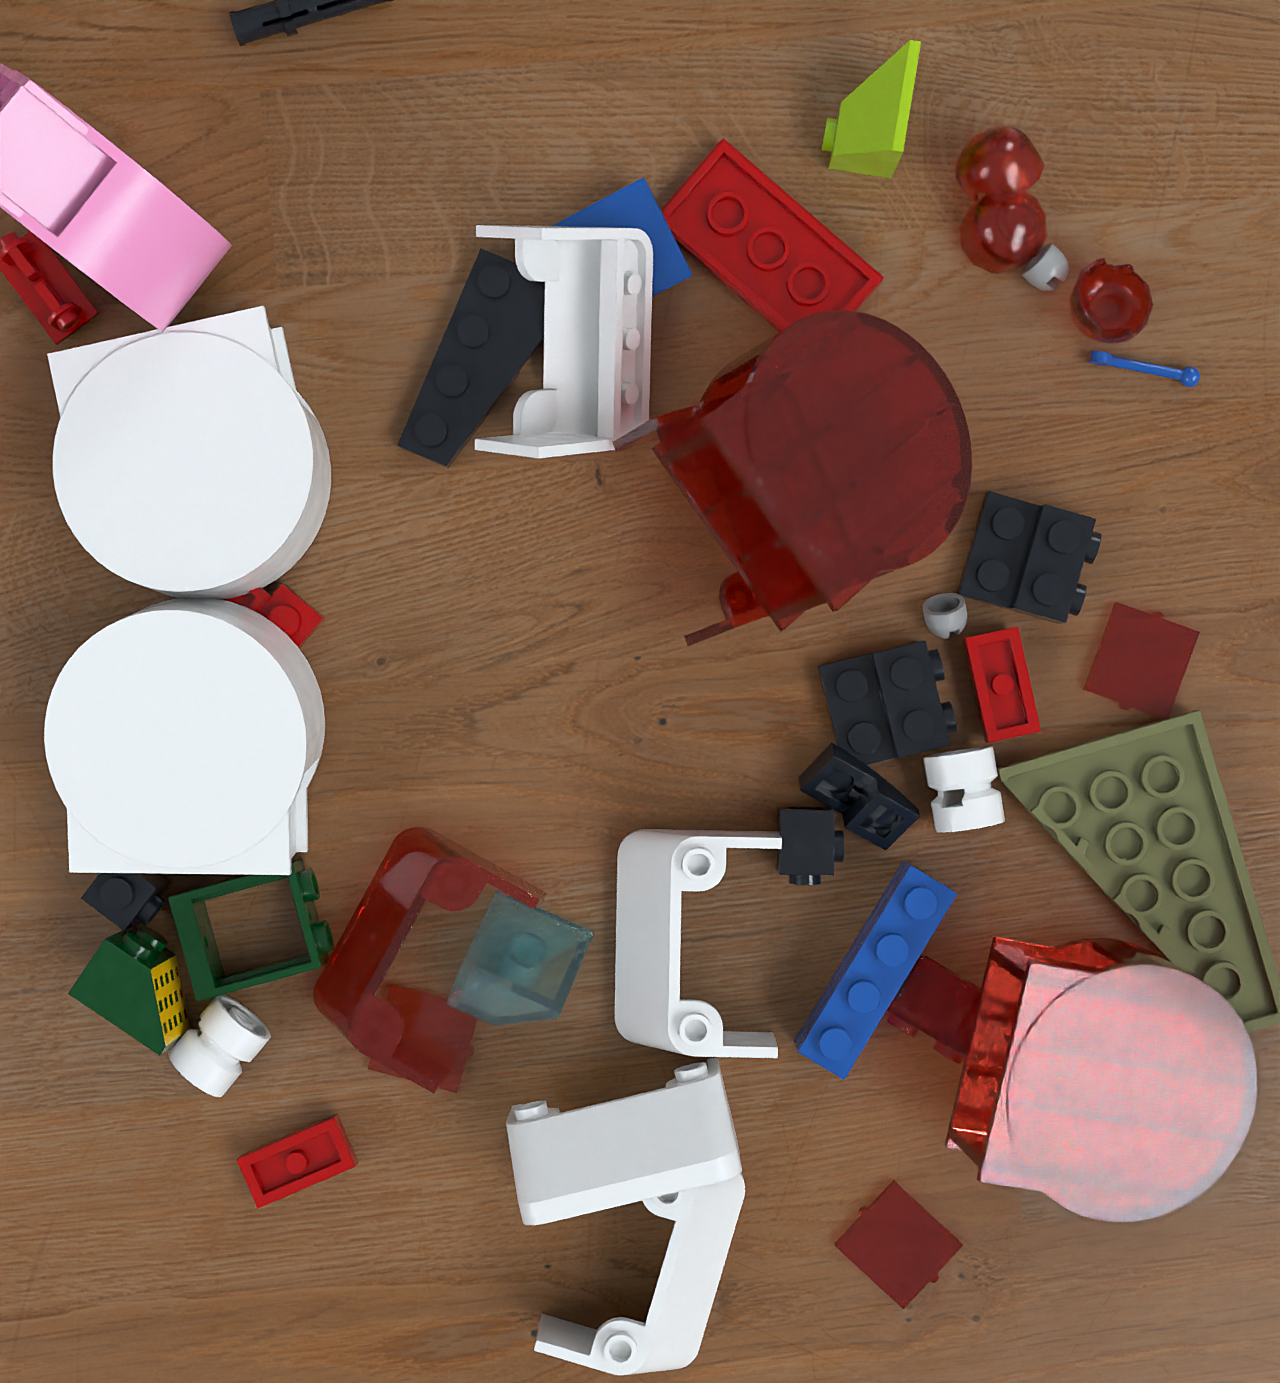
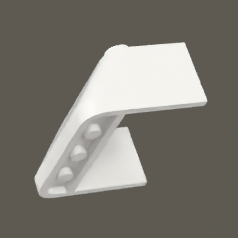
M476 225V237L515 238L517 268L527 280L545 282L543 389L527 391L519 398L513 413V435L475 439V450L531 458H547L636 447L644 439L649 424L653 248L648 235L643 230L637 228Z
M639 829L631 832L623 839L617 856L615 1024L619 1033L625 1039L633 1043L695 1057L778 1058V1046L773 1032L723 1031L721 1016L711 1004L701 1000L680 999L682 891H706L716 886L721 881L726 870V848L782 849V837L777 831Z
M718 1057L707 1059L708 1069L705 1062L693 1063L675 1069L676 1078L668 1081L666 1088L560 1113L559 1108H548L546 1101H535L512 1106L506 1121L517 1200L523 1224H546L721 1182L741 1173L742 1166L738 1140Z
M742 1173L721 1182L642 1200L646 1208L653 1214L675 1221L645 1323L625 1317H617L606 1321L596 1330L542 1314L534 1351L614 1375L674 1370L689 1365L698 1354L744 1200L745 1183Z

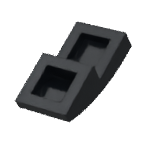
M832 742L798 777L800 791L840 812L843 815L844 827L884 850H887L920 817L919 809L891 783L865 763Z

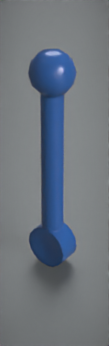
M1091 351L1089 363L1113 366L1179 380L1186 387L1196 386L1200 380V372L1193 366H1187L1181 370L1113 356L1104 351Z

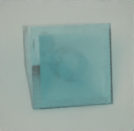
M497 890L459 969L446 1004L494 1026L558 1019L594 932Z

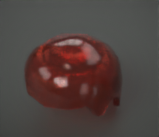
M996 126L975 135L965 144L955 163V177L961 189L973 201L979 199L978 193H984L991 197L995 203L1001 204L1022 195L1040 179L1045 164L1029 137L1022 130L1010 126Z
M1016 187L996 189L976 200L968 208L959 227L961 247L973 265L993 274H1002L1027 264L1033 257L1038 256L1048 237L1046 213L1037 198L1025 189L1018 190Z
M1105 258L1096 259L1080 271L1069 297L1071 320L1082 334L1100 343H1123L1135 338L1147 325L1153 309L1149 285L1134 271L1131 264H1109Z

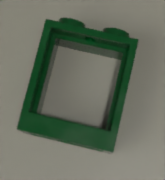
M302 859L291 861L292 873L290 875H240L185 890L168 897L196 1002L322 968L330 961L328 952L334 951L331 929L326 920L319 921L314 903L315 900L320 899L317 878L312 868L305 870ZM287 878L308 953L225 975L205 900Z

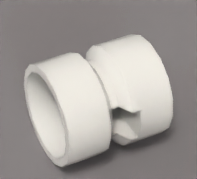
M993 746L961 749L923 757L928 787L937 790L938 794L931 802L936 832L971 830L1005 822L1001 792L991 788V781L998 776Z
M226 995L214 997L201 1013V1021L198 1023L200 1030H187L168 1053L173 1066L183 1077L194 1086L215 1097H222L240 1076L242 1068L239 1061L251 1062L271 1038L270 1031L255 1014L238 1001Z

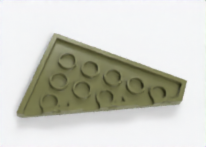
M1193 710L997 768L998 780L1235 1033L1242 1035L1280 1024L1279 975L1200 710Z

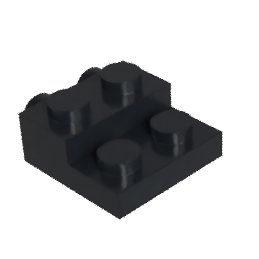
M991 491L986 492L956 594L1056 624L1066 623L1069 614L1075 616L1079 614L1085 599L1087 586L1078 583L1083 563L1093 564L1100 547L1102 535L1093 531L1096 519L1046 504L1040 506Z
M926 641L817 666L836 745L866 765L951 746L948 734L957 732V722L951 702H940L936 682L945 680L944 668L939 651L937 649L928 651Z

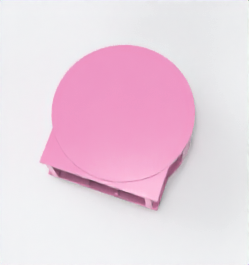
M0 63V207L118 300L163 332L232 245L180 198L69 108L19 71L12 70Z

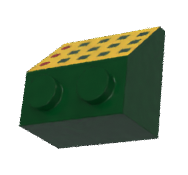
M140 926L139 929L131 927L103 940L68 994L160 1056L175 1045L187 1030L191 1029L177 956L165 948L168 943L167 940L153 929L146 926Z

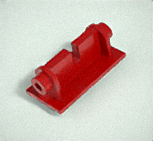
M29 231L19 238L15 232H11L0 239V271L56 345L60 344L99 314L49 245L34 233Z

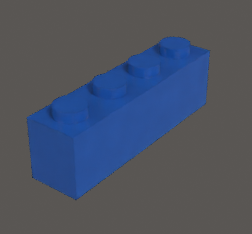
M905 860L902 861L795 1037L794 1043L797 1052L845 1080L957 896L955 891Z

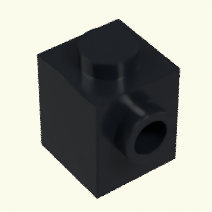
M777 806V832L782 837V849H777V871L779 875H789V884L819 885L821 884V875L834 876V862H843L844 832L843 830H834L835 810L831 807Z
M99 873L81 899L125 931L140 923L146 926L152 921L165 904L166 900L161 895L172 881L161 873Z

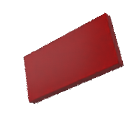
M724 138L720 140L661 209L678 245L812 361L816 359L884 280L880 273Z

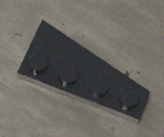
M480 248L397 444L400 448L449 468L487 418L489 411L504 391L508 390L520 374L519 371L537 347H540L544 342L545 282L527 280L519 272L516 263Z

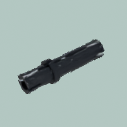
M273 0L236 12L231 11L229 15L241 47L245 46L246 43L286 32L288 37L298 34L297 28L394 0Z

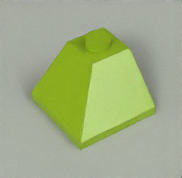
M908 41L841 101L836 119L827 117L821 150L831 152L828 169L892 178L904 151L921 41Z

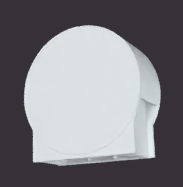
M264 306L170 326L163 332L156 329L47 354L60 413V421L53 448L55 491L59 506L73 534L85 550L99 563L128 581L168 596L223 600L250 593V590L267 586L291 569L304 555L316 537L326 514L331 489L330 456L324 433L310 406L296 391L284 330L282 327L273 329L269 327Z
M177 598L148 606L105 627L89 638L72 655L59 674L52 689L47 705L44 727L45 752L49 771L55 788L67 807L69 872L290 875L292 873L291 859L295 853L308 852L307 787L316 772L322 754L325 736V715L321 691L307 659L298 646L277 625L261 614L230 601L215 598Z

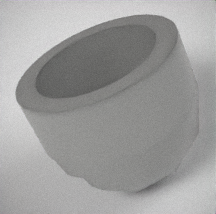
M1051 242L1030 259L1021 271V275L1037 289L1052 291L1058 288L1054 276L1061 281H1065L1068 278L1069 264L1064 254Z
M938 594L928 598L922 605L925 624L928 630L937 637L947 639L952 631L958 635L967 624L965 599L959 594Z

